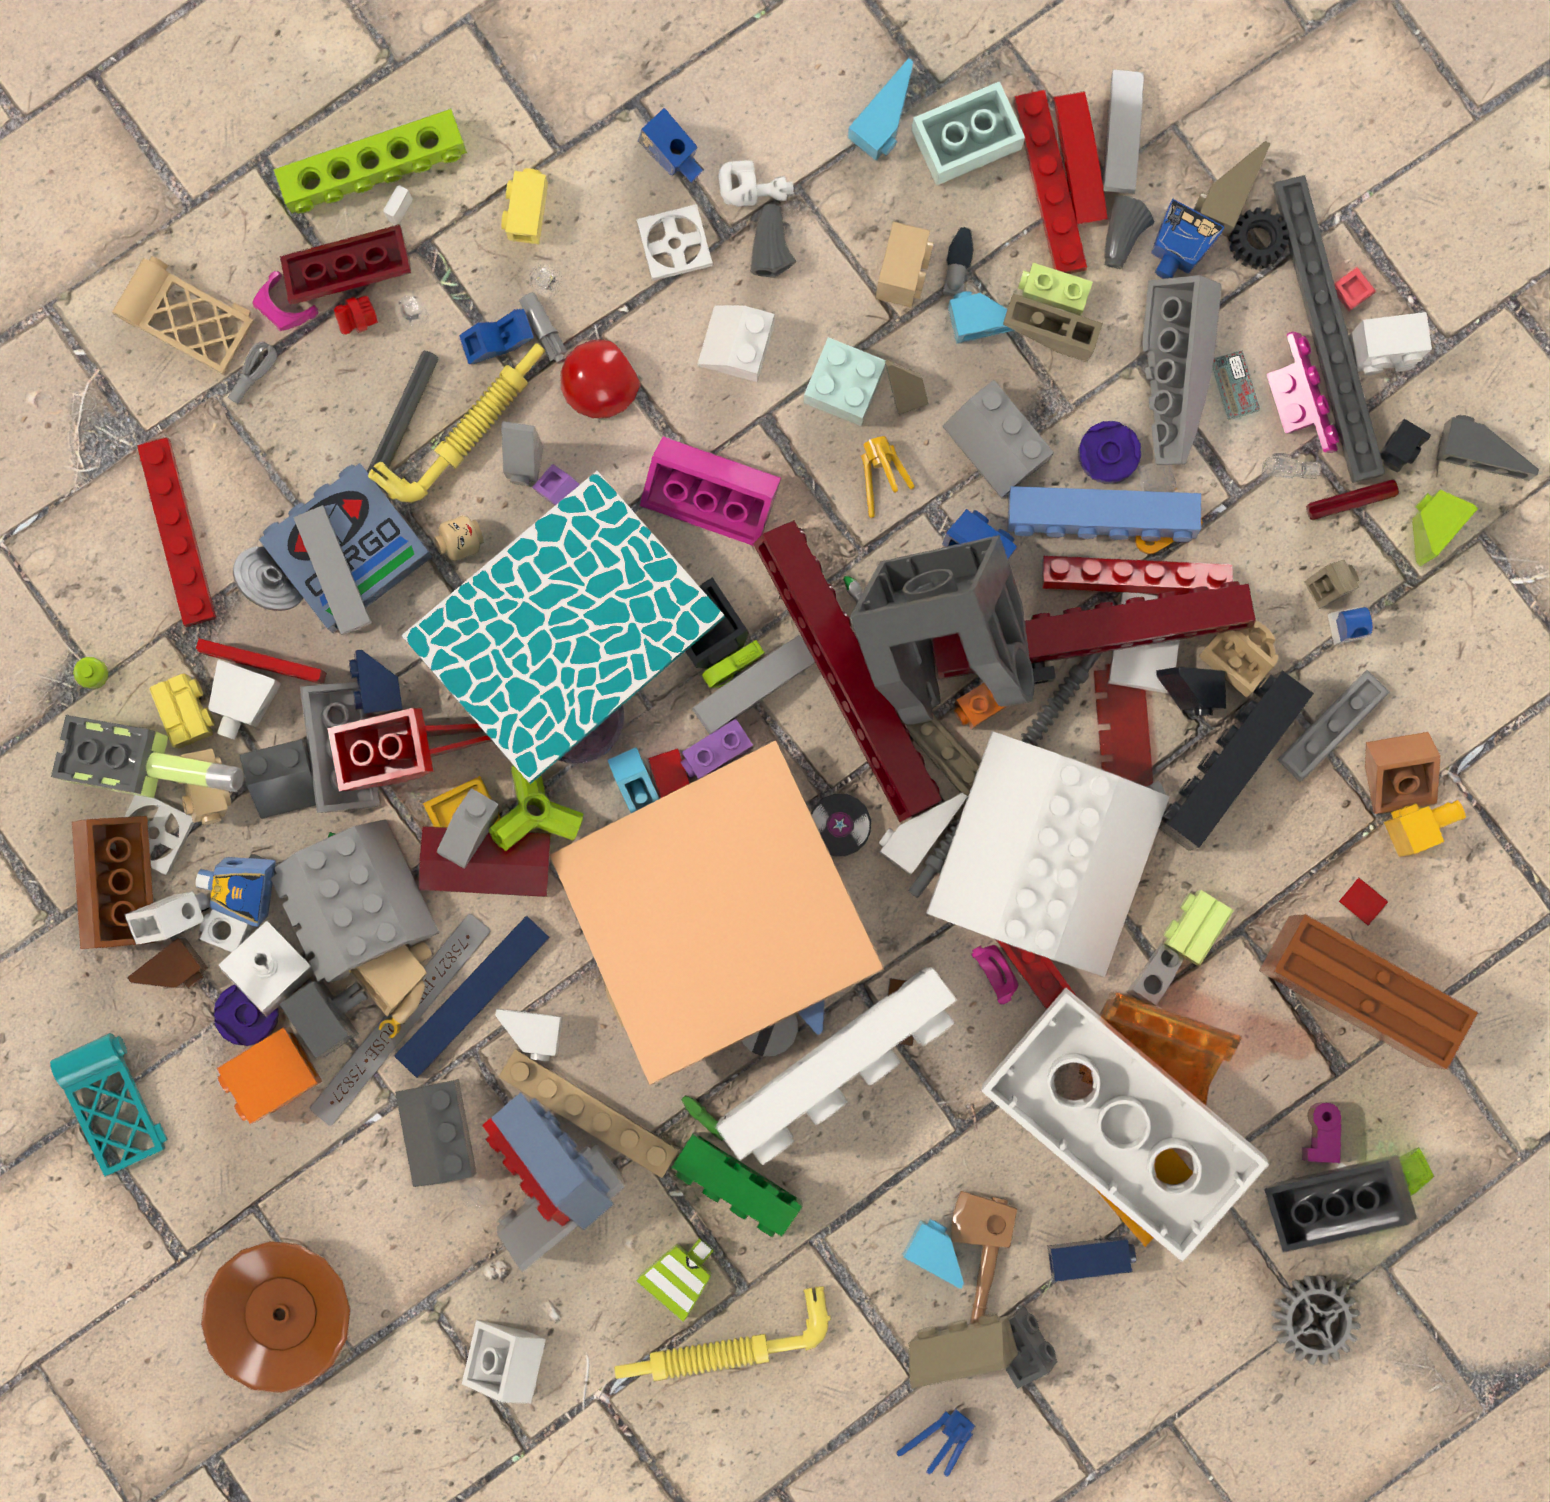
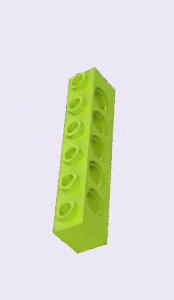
M448 109L273 170L289 211L301 214L311 211L314 205L323 202H338L343 199L344 195L349 193L367 192L373 188V185L381 182H396L403 177L402 175L413 171L415 173H422L431 169L434 164L443 161L444 163L457 161L467 151L452 109ZM429 139L438 140V144L434 148L426 149L423 147L424 143ZM398 150H409L406 157L402 159L394 158ZM369 160H379V163L375 168H365V164ZM342 169L350 170L346 178H335L338 171ZM310 180H320L319 185L315 189H306V185Z

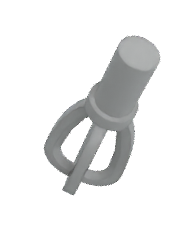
M258 342L251 348L243 365V374L241 373L239 381L228 396L230 400L239 404L249 387L255 383L254 381L265 375L275 363L277 353L271 345L266 342ZM264 349H267V356L262 361L260 366L250 375V372L259 355Z

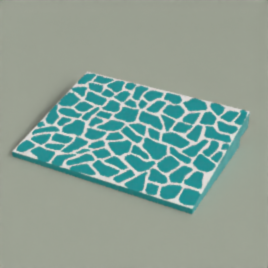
M596 471L401 636L531 784L723 620L725 616L602 475Z

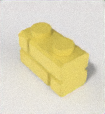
M184 673L149 688L172 747L177 749L183 748L213 735L210 726L215 725V722L208 707L204 709L202 707L199 697L203 696V691L196 678L191 679L189 675Z

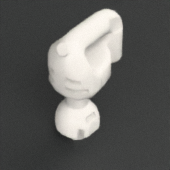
M751 160L727 162L719 170L720 194L727 205L732 204L737 207L754 206L757 203V197L771 196L777 201H787V195L794 194L793 182H786L785 176L776 177L770 183L756 184L754 163ZM731 174H736L740 186L732 190Z

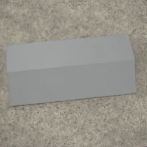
M357 682L300 687L317 813L345 812L380 806L378 787L353 791H339L328 728L368 719V717H362L361 709L355 710L353 691H358Z

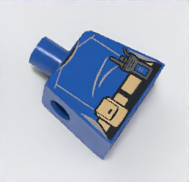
M665 108L641 129L638 142L671 176L680 170L690 182H693L704 171L703 167L693 158L698 147ZM671 149H676L681 154L675 155L671 152Z
M1172 199L1165 212L1151 252L1154 256L1161 259L1155 273L1162 279L1173 278L1177 269L1189 274L1218 240L1225 227L1181 202Z

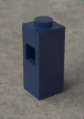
M1124 1236L1047 1245L1051 1278L1055 1282L1132 1272L1131 1263H1136L1134 1244H1129L1128 1239Z

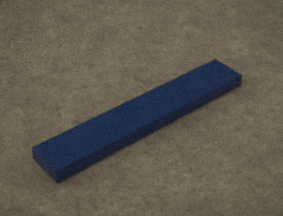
M525 916L394 1057L416 1078H419L550 937L528 916Z

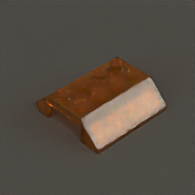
M1110 992L1099 1014L1101 1018L1204 1105H1207L1209 1086L1223 1060L1231 1061L1242 1039V1036L1117 992ZM1080 1063L1078 1074L1083 1075L1081 1081L1093 1085L1092 1070Z

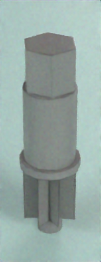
M531 292L524 295L519 302L538 336L537 340L545 349V353L550 361L554 359L557 364L564 362V354H566L567 350L558 335L557 329H554L536 294Z

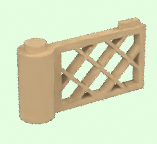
M151 256L150 260L143 258L112 313L126 323L147 332L224 375L254 322L253 319L249 318L251 311L235 302L230 307L166 271L168 265L156 257ZM173 284L185 290L188 301L170 305L167 295ZM190 293L197 296L198 298L192 300ZM165 301L166 307L160 308ZM204 302L211 304L215 317L198 321L193 305ZM190 307L194 322L176 327L172 311ZM218 309L224 311L226 314L219 315ZM168 312L172 328L158 331L150 326L155 315ZM234 317L243 322L238 333L225 336L221 320ZM217 322L221 338L204 342L199 326ZM196 328L200 343L188 347L181 344L178 332ZM174 333L176 340L170 338L167 335ZM234 340L229 348L227 342ZM220 343L224 344L226 355L220 365L208 358L205 347ZM202 349L203 355L194 350Z

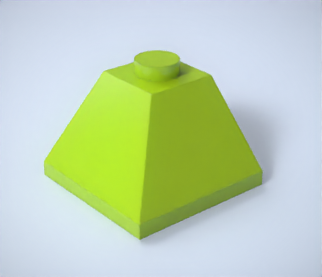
M1441 489L1432 496L1427 493L1415 506L1419 511L1412 518L1416 563L1422 566L1437 557L1478 508L1474 504Z

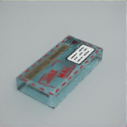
M1243 351L1214 358L1212 368L1228 420L1258 412L1260 407Z

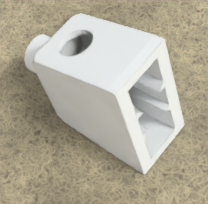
M218 660L209 702V711L223 716L217 734L235 740L241 723L257 727L278 692L281 683L270 677Z
M191 891L166 897L127 913L125 917L136 944L166 940L202 923L204 919L202 912L210 908V903L204 893L194 894Z

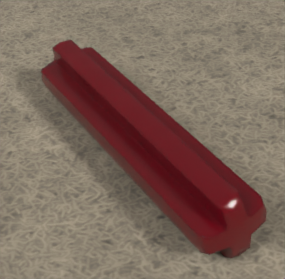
M1391 479L1310 502L1306 506L1307 514L1310 520H1315L1396 497L1399 494V488L1396 481Z

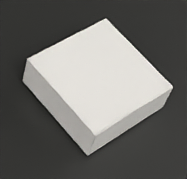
M400 185L396 187L383 210L388 221L395 225L400 224L413 200L409 190Z

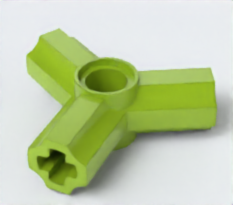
M513 765L511 772L518 806L488 829L495 843L507 851L534 828H540L574 841L584 814L549 801L545 795L542 775L530 784ZM535 805L540 809L541 815H531L527 811V806Z

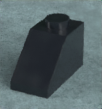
M1187 667L1156 670L1157 678L1180 710L1194 711V716L1203 717L1213 716V710L1226 709L1225 671Z

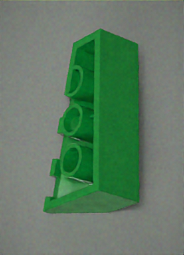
M693 1132L672 1168L677 1170L675 1173L677 1178L688 1185H691L693 1181L704 1187L702 1193L717 1203L720 1199H723L732 1205L729 1209L732 1213L744 1220L750 1216L759 1222L757 1228L771 1237L775 1233L782 1237L803 1207L801 1199Z

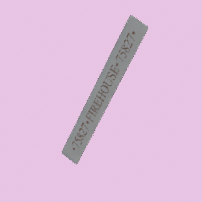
M468 914L424 967L426 970V975L423 978L425 990L418 1008L403 1024L400 1023V1032L393 1038H388L394 1032V1027L390 1023H386L384 1028L379 1030L380 1023L392 1017V1013L388 1017L385 1015L310 1106V1110L329 1126L334 1124L487 937L490 929L472 914Z

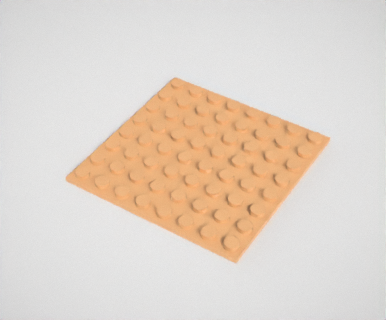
M777 741L550 854L649 1085L884 970Z

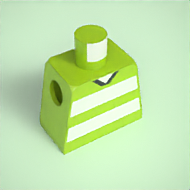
M701 1238L696 1241L689 1251L677 1243L643 1271L637 1278V1282L684 1322L711 1277V1271L703 1263L714 1250Z

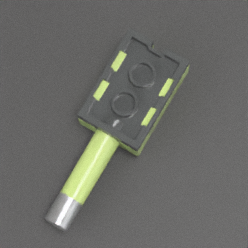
M71 715L65 716L60 740L65 741L63 752L56 753L51 777L69 783L154 798L158 779L236 792L241 788L244 778L242 770L238 767L164 754L168 741V736L149 729Z

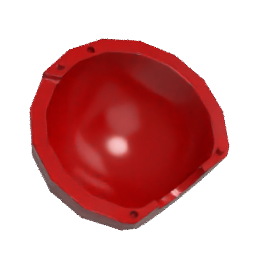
M590 340L578 345L566 357L560 372V389L566 402L577 413L590 418H610L623 412L635 400L640 387L639 378L619 347L609 340Z

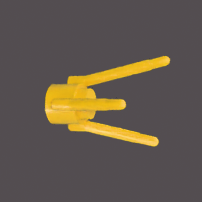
M886 436L873 438L863 444L865 453L861 455V459L864 465L867 506L870 518L875 516L871 464H873L874 468L883 467L894 493L898 492V487L889 465L892 461L909 489H914L915 487L898 458L894 445H889Z

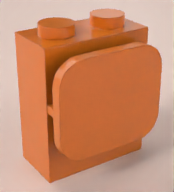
M283 1027L217 1068L220 1073L218 1081L226 1093H232L237 1102L234 1104L237 1114L243 1121L248 1120L249 1124L258 1122L323 1082L291 1027Z

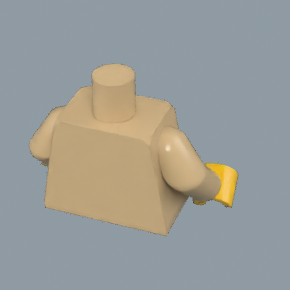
M423 941L409 949L406 945H403L349 970L384 1014L388 1017L392 1013V1017L385 1019L379 1025V1030L383 1029L386 1023L393 1025L394 1032L388 1038H393L400 1032V1023H405L418 1008L425 990L423 978L426 975V970L421 963L432 956V953Z

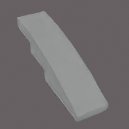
M1112 71L1107 137L1105 141L1103 191L1135 194L1144 72Z
M798 635L693 707L692 710L708 733L712 734L784 686L790 679L812 666L815 661L805 642Z

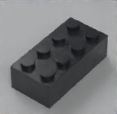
M1398 1154L1277 1182L1264 1189L1283 1253L1406 1226L1417 1219Z

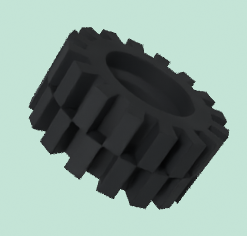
M1258 207L1253 212L1250 209L1243 216L1239 217L1229 236V242H1231L1229 248L1231 252L1235 251L1234 258L1236 261L1242 259L1241 265L1245 267L1251 264V269H1257L1259 266H1262L1263 269L1267 268L1269 264L1273 265L1281 257L1288 246L1289 240L1287 238L1290 234L1289 230H1285L1287 226L1286 221L1281 222L1279 220L1281 217L1279 213H1276L1274 216L1270 214L1272 209L1266 208L1263 212L1261 207ZM1253 228L1265 229L1270 235V245L1264 249L1252 247L1248 242V232Z

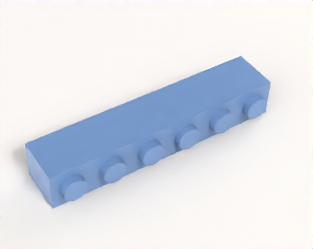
M1011 486L1008 496L1007 532H1015L1017 536H1032L1034 533H1046L1048 537L1060 538L1064 537L1065 534H1078L1079 538L1093 539L1097 535H1110V539L1125 540L1129 536H1141V539L1144 541H1158L1160 537H1170L1175 542H1190L1192 539H1196L1201 531V493Z

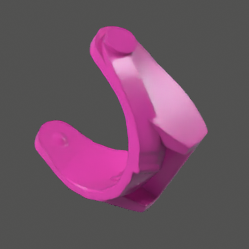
M273 271L268 277L269 280L255 295L252 301L253 306L265 315L279 331L300 326L310 318L314 319L318 315V308L315 305H312L303 312L287 313L273 304L270 300L269 292L282 277L279 271Z
M981 945L972 950L973 953L971 955L978 961L996 993L998 1003L1004 1005L1012 1000L1011 996L1017 990L1019 983L999 947L996 945L984 948ZM991 957H993V958L998 962V964L1001 966V968H1002V970H1003V972H1004V974H1005V977H1006V981H1007L1006 983H1005L1004 977H1003V975H1002V973H1001L999 967L997 966V964L993 961V959H992Z

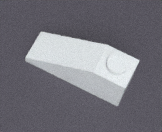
M961 793L899 825L895 831L889 828L879 842L883 846L879 853L911 875L968 796Z

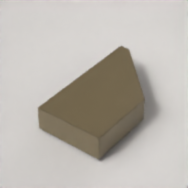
M891 360L885 361L896 410L899 415L929 405L920 373L902 368Z

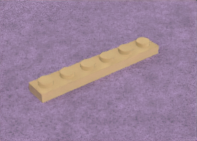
M517 1049L514 1050L498 1076L528 1096L535 1097L544 1106L663 1178L679 1151L676 1147L547 1067L530 1059L529 1056Z

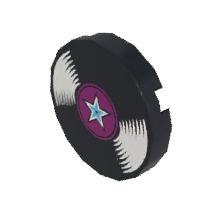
M832 794L822 798L811 812L831 856L846 857L857 852L866 844L871 833V817L867 807L858 798L848 794Z

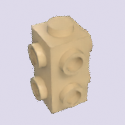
M213 748L180 756L222 764L220 757L214 756ZM177 782L178 785H184L186 796H182V804L185 814H191L193 823L202 821V825H210L220 822L221 817L225 816L228 810L227 806H231L229 791Z

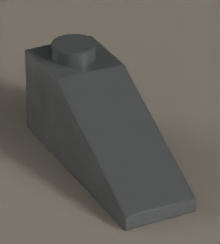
M1457 415L1444 424L1436 460L1529 481L1538 475L1539 469L1484 424L1474 422V418Z

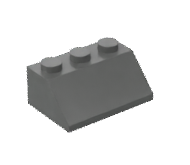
M459 1079L395 1092L413 1187L440 1184L476 1175L477 1172Z

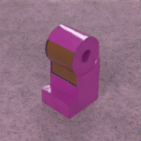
M1315 1103L1310 1107L1307 1115L1308 1121L1312 1126L1311 1148L1302 1147V1160L1340 1163L1341 1113L1338 1107L1332 1103Z

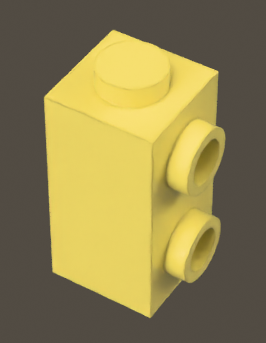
M526 168L523 169V172L514 171L513 181L508 180L506 199H509L510 203L509 210L503 211L501 228L505 230L510 241L532 244L540 243L548 182L546 175L542 174L539 170Z

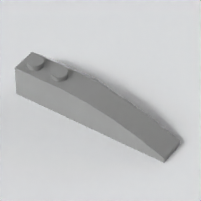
M1201 275L1148 280L1142 343L1143 352H1146L1149 367L1145 368L1146 380H1149L1151 384L1152 396L1148 398L1149 408L1154 412L1155 423L1152 425L1156 465L1186 464L1205 405L1216 347L1222 284Z

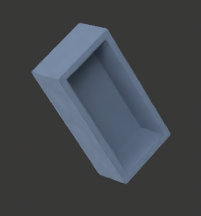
M520 1092L491 1118L554 1205L580 1228L585 1230L614 1204L606 1194L610 1191V1188L600 1176H595L592 1172L594 1168L582 1153L579 1154L575 1149L577 1147L576 1143L566 1132H562L559 1128L561 1124L549 1110L546 1111L535 1097L530 1101Z

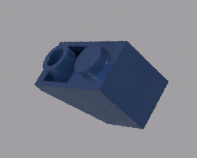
M355 650L354 659L349 660L351 679L357 678L358 691H353L355 710L361 709L362 717L385 715L401 711L402 703L398 677L363 650Z

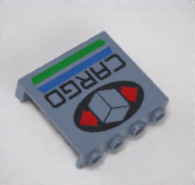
M361 463L356 466L352 464L343 469L338 475L340 477L331 485L324 484L318 488L313 494V499L306 504L299 503L293 507L288 513V518L280 524L275 522L269 525L263 531L264 536L259 539L325 627L332 633L338 630V626L293 517L322 505L325 507L366 608L433 557L378 485L368 477V472Z

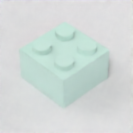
M828 337L804 393V403L862 426L885 371L886 360Z

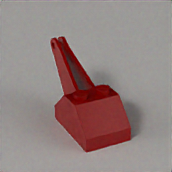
M410 708L328 728L339 791L388 786L419 779L433 772L431 757L492 742V740L486 735L429 749L427 737L484 731L477 723L425 726L422 708Z

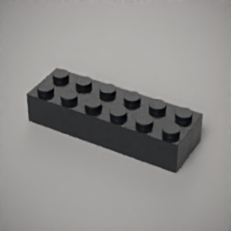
M1283 670L1275 675L1270 673L1267 678H1263L1253 691L1257 695L1254 700L1251 699L1248 703L1245 702L1235 714L1234 718L1238 720L1235 725L1232 724L1229 729L1225 728L1215 743L1219 745L1216 751L1213 750L1210 754L1207 753L1197 766V769L1200 770L1197 776L1194 775L1192 779L1188 778L1178 791V794L1182 796L1179 801H1175L1173 804L1170 803L1165 808L1162 817L1163 822L1158 829L1188 851L1201 847L1314 694Z

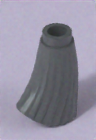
M1129 196L1115 197L1105 243V266L1122 269L1140 234L1154 224V218L1143 201Z
M764 205L758 220L750 272L757 276L774 278L796 263L795 258L786 245L783 215L781 213L782 208L778 205Z

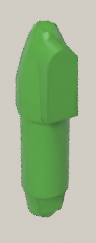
M685 1095L681 1100L689 1114L721 1141H726L716 1128L718 1121L706 1111V1108L701 1103Z

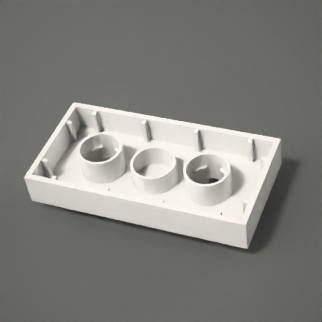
M923 968L908 979L898 991L890 996H885L721 1117L716 1128L739 1160L753 1152L762 1165L794 1142L792 1139L793 1135L786 1127L792 1121L806 1112L814 1124L817 1125L848 1102L838 1087L857 1073H860L868 1085H871L899 1065L901 1061L891 1048L912 1034L917 1043H921L924 1046L952 1026L954 1021L948 1015L945 1008L956 1001L955 997L933 968Z
M1067 988L1061 992L982 1084L981 1091L1182 1262L1269 1165L1263 1153ZM1077 1062L1089 1067L1092 1070L1093 1091L1080 1100H1068L1061 1097L1056 1092L1054 1085V1072L1061 1065ZM1168 1148H1181L1188 1151L1193 1156L1194 1169L1192 1176L1180 1184L1172 1185L1160 1181L1156 1177L1154 1169L1155 1158L1160 1152Z

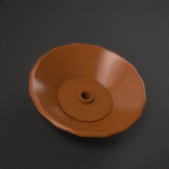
M269 1241L241 1250L218 1269L204 1295L201 1326L209 1354L228 1377L252 1390L283 1393L310 1385L333 1366L347 1341L351 1309L343 1281L325 1258L300 1244ZM277 1308H282L285 1311L284 1319L276 1317L275 1311Z

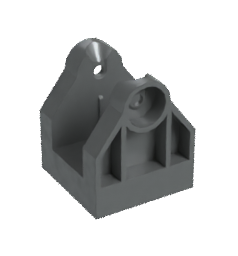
M1000 535L880 561L854 608L850 619L875 687L897 709L900 718L905 724L913 725L933 720L932 709L941 704V698L935 673L931 638L958 632L970 667L990 689L1000 707L1032 701L1034 696V676L1029 658L1023 604Z

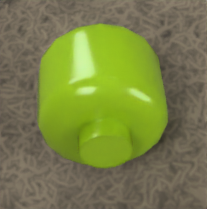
M95 657L80 659L73 670L76 682L84 688L93 690L102 687L106 683L109 674L105 663Z

